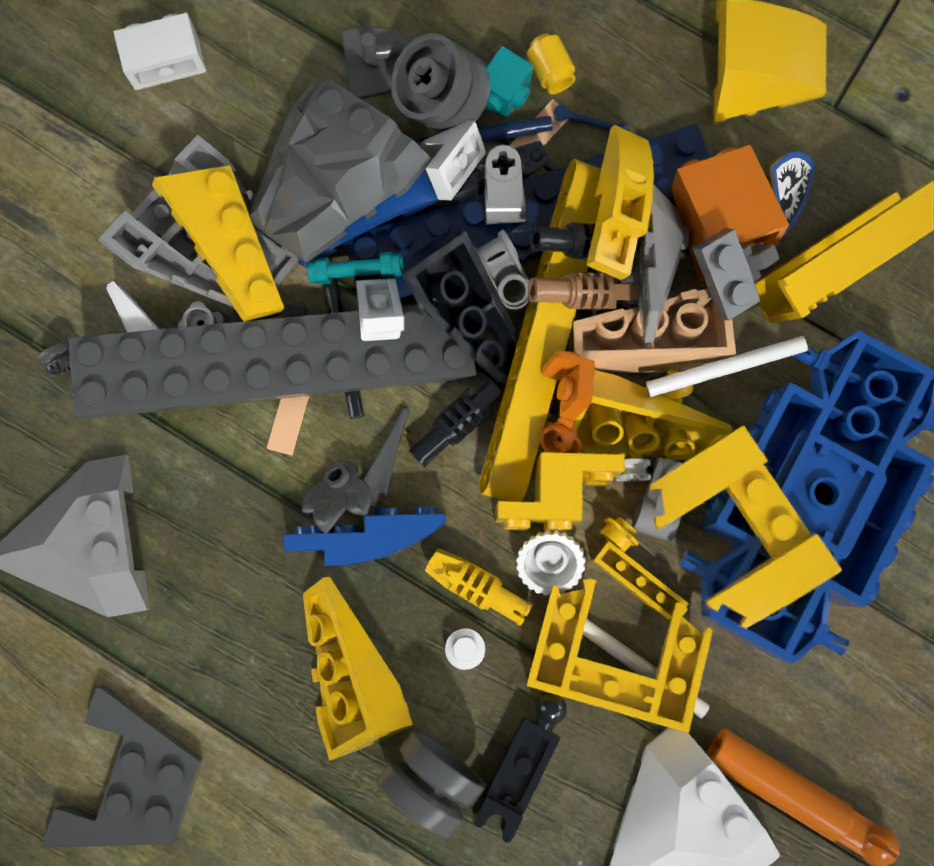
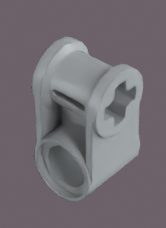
M496 146L489 152L484 166L486 224L525 222L526 202L522 184L520 155L511 146ZM499 157H504L505 163L512 164L506 175H500L499 168L492 167V165L497 163Z
M501 230L497 233V238L479 248L475 246L474 248L503 305L509 309H519L529 302V280L519 262L518 254L510 238L504 230ZM513 279L518 280L520 284L518 293L514 297L505 298L503 295L505 284Z

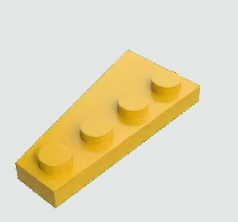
M231 166L154 178L153 188L160 197L163 196L172 209V216L180 228H185L195 243L194 249L202 261L206 260L217 276L215 280L243 322L281 313L284 309L283 303Z

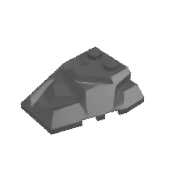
M330 79L324 83L313 81L288 112L249 211V216L253 226L307 263L347 235L346 228L362 216H365L368 220L378 213L375 207L395 194L399 198L406 193L431 162V159L413 139L400 132L397 124L389 116Z

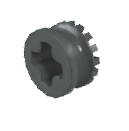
M69 343L56 344L38 355L37 360L39 364L46 366L44 373L48 378L59 377L61 375L60 372L64 375L66 374L65 370L71 372Z

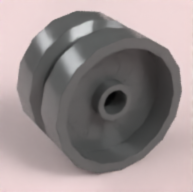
M427 33L411 41L402 50L395 62L391 78L392 97L397 108L408 118L423 123L438 132H444L464 122H476L486 107L490 93L489 72L483 60L468 49L459 46L443 34Z
M414 729L399 748L405 762L390 761L378 777L377 782L386 796L413 820L441 837L450 838L463 819V814L458 804L472 806L486 785L459 757L433 738Z

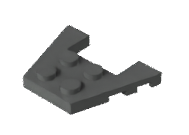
M96 687L84 723L124 736L97 816L63 805L56 807L42 846L51 848L172 844L177 840L203 758L163 728H157L142 716L143 713L114 695L115 693L108 687Z

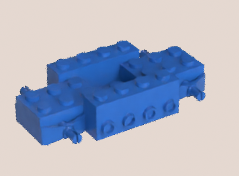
M860 330L827 351L823 349L817 352L808 347V351L792 355L791 357L809 365L810 369H812L811 393L791 382L777 390L772 389L761 406V412L756 422L748 431L768 460L764 465L809 532L811 534H818L842 571L747 628L739 625L744 616L728 606L722 604L718 611L708 607L705 603L707 599L771 558L726 489H723L713 497L699 528L734 548L716 560L708 562L686 550L682 555L686 559H680L679 566L697 574L702 580V618L767 655L791 664L802 658L816 644L823 645L840 656L847 651V649L841 646L849 647V640L830 631V626L827 625L830 601L839 606L864 608L866 604L874 600L880 589V583L877 581L883 569L891 565L897 556L898 547L896 543L901 533L906 531L915 520L916 511L913 509L919 497L927 493L934 481V476L931 474L934 469V460L904 444L922 430H929L934 433V370ZM820 482L827 484L833 492L832 501L828 505L820 504L815 498L814 490Z

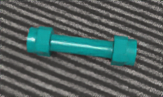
M393 252L380 253V258L331 262L326 257L310 260L307 264L308 278L311 284H331L333 278L381 274L384 279H391L403 276L402 271L404 269L402 254Z

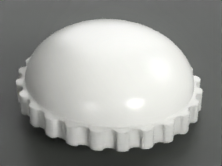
M546 530L544 533L538 532L536 536H531L529 541H525L523 547L519 550L516 560L518 562L516 567L519 571L518 576L523 579V584L528 585V588L535 590L536 593H543V595L551 594L552 587L558 585L560 593H565L566 590H571L573 585H577L579 579L583 576V571L585 570L584 550L580 548L579 542L574 541V537L567 536L565 532L559 533L557 530L554 532Z

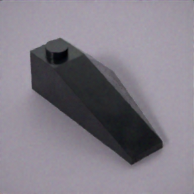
M467 232L441 234L412 254L402 271V275L419 307L505 388L519 335Z

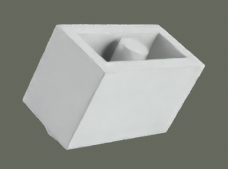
M188 13L179 15L169 14L159 20L143 24L134 23L124 29L113 31L123 72L135 90L207 72L197 32Z

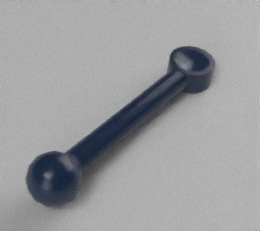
M558 105L554 109L553 117L558 122L568 119L609 131L612 126L617 125L629 131L628 125L624 122L613 124L572 113L564 105Z

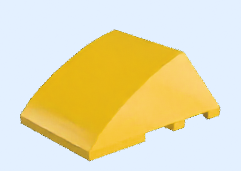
M716 0V23H719L718 84L714 90L713 125L724 123L728 118L744 114L746 117L755 115L759 110L775 106L782 108L824 97L826 94L825 23L797 10L761 0Z

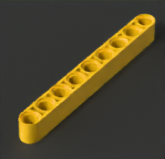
M573 159L570 162L563 177L550 227L565 228L571 222L596 224L601 200L595 198L601 168L578 159ZM543 251L536 278H563L564 275L570 272L587 273V260L570 259L563 252ZM529 301L480 476L479 493L481 495L508 502H521L523 500L557 382L556 379L542 375L543 366L556 351L566 350L577 309H569L562 303Z

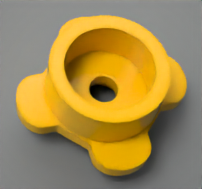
M609 517L603 520L606 525L600 531V534L607 541L613 543L624 553L630 546H638L639 542L633 537L637 533L636 530L624 519L618 517L616 520H613Z

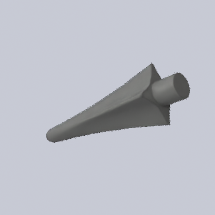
M403 407L400 410L386 442L363 479L370 486L371 490L370 508L376 509L380 496L388 497L399 443L409 415L407 407Z

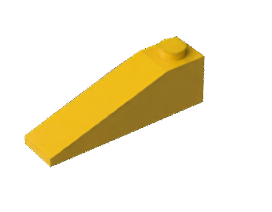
M323 577L303 593L308 642L316 647L317 668L311 669L313 682H320L322 706L316 707L317 722L330 761L388 739L412 726L413 723L408 705L404 700L397 680L330 577Z

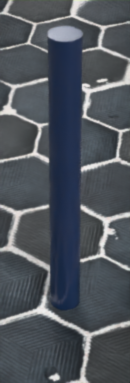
M544 116L481 127L478 130L482 142L485 143L552 131L553 125L551 116ZM430 137L413 140L421 147V143Z

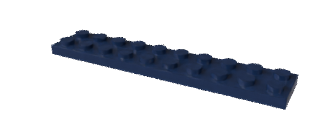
M698 124L648 139L653 158V184L675 207L676 204L671 187L677 169L691 160L697 159L702 161L711 158ZM605 154L583 160V162L602 168ZM568 166L522 181L526 202L525 222L486 224L484 193L460 202L458 205L451 203L368 230L344 242L349 260L380 258V253L383 252L401 253L405 268L413 253L441 234L466 231L473 246L479 248L497 238V233L501 230H504L510 238L518 254L519 262L541 256L543 251H533L530 247V233L532 228L536 226L550 227L563 177ZM381 274L355 276L356 281L384 279ZM396 277L400 302L414 298L404 277Z

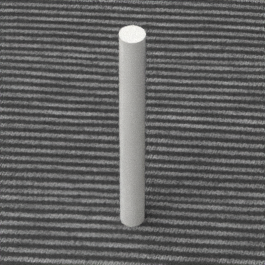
M800 336L646 382L648 394L650 397L806 352L808 351L807 342L804 336Z
M586 619L583 636L637 674L655 679L657 671L655 666ZM697 697L693 714L703 718L708 712L710 705Z

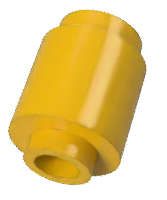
M545 33L536 37L530 43L526 56L530 64L534 65L533 70L542 88L547 89L550 94L560 93L575 82V67L558 35Z

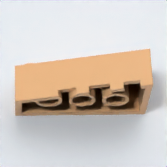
M708 288L699 291L696 289L685 291L677 297L667 299L653 343L644 342L639 307L628 310L622 308L573 321L568 339L569 351L595 361V370L605 373L667 372L671 368H677L678 372L736 355L732 319L727 321L719 318Z

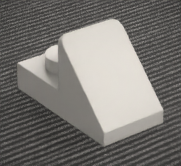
M475 121L464 122L421 143V148L431 159L426 170L438 200H452L486 154Z
M396 279L356 281L361 339L363 341L398 339L400 331H404V316Z

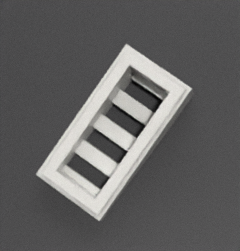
M114 281L107 284L106 289L127 332L160 329L120 285H117Z

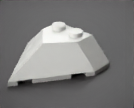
M668 727L645 745L641 758L642 764L635 786H632L613 847L614 853L610 866H769L780 857L766 830L715 763L689 733Z

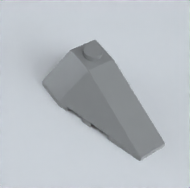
M654 184L648 230L646 234L640 237L639 251H635L632 263L635 284H639L638 305L645 343H653L678 267L681 250L687 249L689 241V230L687 226L682 225L680 211Z

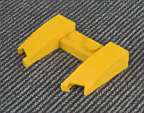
M744 425L650 484L649 488L650 490L661 489L664 515L653 517L657 530L705 502L723 489H726L771 558L707 599L705 603L715 611H718L722 604L728 606L744 616L739 625L747 628L811 591L842 570L818 534H811L781 491L764 465L768 460Z
M583 580L585 589L561 594L558 585L553 586L527 686L689 733L713 630L707 627L702 633L682 617L688 608L681 603L675 602L655 679L577 657L596 580Z

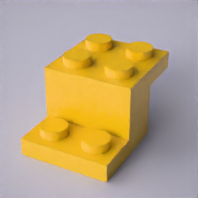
M541 452L535 461L534 502L498 501L495 507V522L504 523V530L525 531L530 529V523L543 524V531L549 530L554 532L557 530L559 532H566L571 530V525L582 521L583 485L605 486L607 482H613V478L624 472L625 455Z

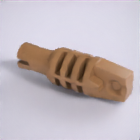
M570 272L564 275L563 278H531L528 283L529 301L562 303L569 309H616L617 300H638L639 284L618 283L617 278L605 273Z

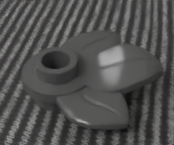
M348 461L338 462L331 466L325 473L323 480L312 487L307 493L302 504V513L304 515L313 514L316 525L322 532L327 534L345 510L356 515H366L368 513L371 502L370 486L360 479L359 471L354 464Z

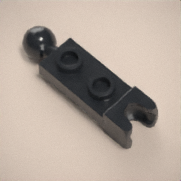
M549 692L541 695L535 705V712L538 717L536 722L523 716L487 791H485L474 813L473 823L478 828L483 827L490 816H502L504 818L501 827L502 839L506 843L512 841L523 819V814L561 739L559 735L550 731L552 725L560 723L566 716L567 704L562 696Z

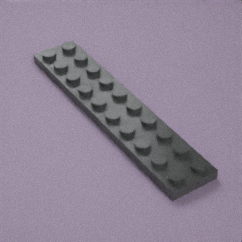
M419 305L402 307L404 331H400L398 339L363 341L360 332L359 311L68 338L74 417L78 420L474 379L476 376L475 362Z

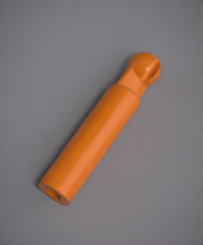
M723 728L713 738L706 754L726 777L832 842L838 841L859 854L870 865L888 866L897 860L900 844L897 836L888 827L866 818L855 811L849 803L729 730Z

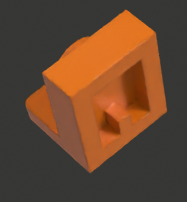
M558 350L543 366L542 375L560 381L557 390V399L561 400L559 416L574 421L592 404L595 361L581 357L575 352Z

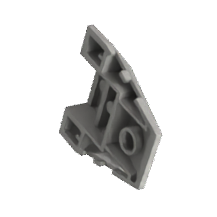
M197 135L174 159L168 175L228 165L231 166L234 174L236 169L225 156ZM234 174L249 214L255 196L251 190L246 191ZM155 189L131 214L124 211L99 237L98 241L133 268L233 307L215 280L216 274L206 260L202 261L194 249L195 243L185 228H180L171 214V207L163 196L160 197ZM253 226L275 285L278 287L299 261V258Z

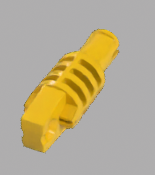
M437 548L425 569V572L452 593L464 598L481 610L492 608L516 622L519 626L525 620L524 615L527 616L532 607L531 602H527L503 588L500 578L490 574L469 560Z

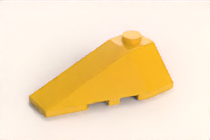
M598 370L594 371L592 404L574 421L572 420L577 438L582 443L580 454L625 455L629 459H643V456H665L667 459L675 461L689 460L733 431L731 425L663 395L650 397L647 388L617 375Z

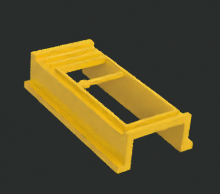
M934 178L902 199L898 192L888 194L755 281L754 284L761 300L757 303V306L768 323L801 319L810 314L809 310L818 307L816 303L827 301V296L838 294L934 230Z

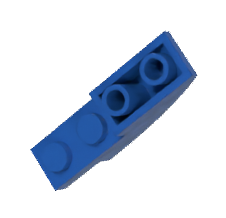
M415 507L414 515H398V508L374 509V516H365V532H359V525L335 526V533L319 534L318 526L295 527V534L284 535V551H324L325 566L329 567L373 561L398 553L431 536L446 524V514H438V507Z

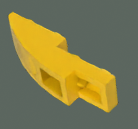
M617 125L612 126L610 129L595 198L601 200L586 266L622 280L630 276L637 240L646 234L648 230L653 197L654 171L652 152L648 140Z

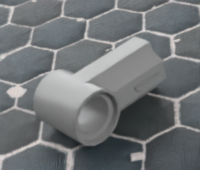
M661 457L656 459L646 494L641 497L633 517L632 527L636 531L668 542L673 540L681 516L657 530L653 517L664 515L661 489L650 490L649 485L683 463Z

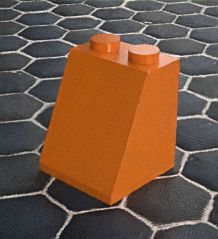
M751 145L738 149L734 147L727 148L716 156L702 161L697 159L688 161L676 171L671 191L676 208L680 211L682 225L687 226L689 230L688 249L699 283L706 281L693 247L725 228L735 229L741 246L750 244L753 247L760 242L767 245L775 244V247L778 246L789 223Z

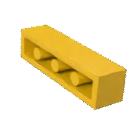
M605 541L591 560L668 622H670L675 602L681 603L686 607L689 604L610 541Z

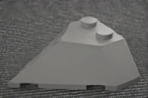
M121 455L86 462L0 541V570L106 617L150 610L145 571L134 569L124 495L134 494L129 456Z

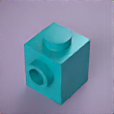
M502 46L490 64L484 62L490 77V93L484 109L493 114L498 112L508 118L515 107L520 109L524 105L530 94L528 87L531 85L534 65Z

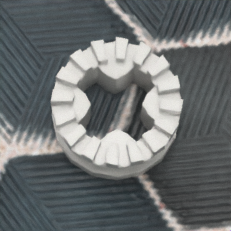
M625 459L624 472L616 476V481L630 482L633 479V482H637V479L638 481L651 480V474L646 472V468L650 466V460Z

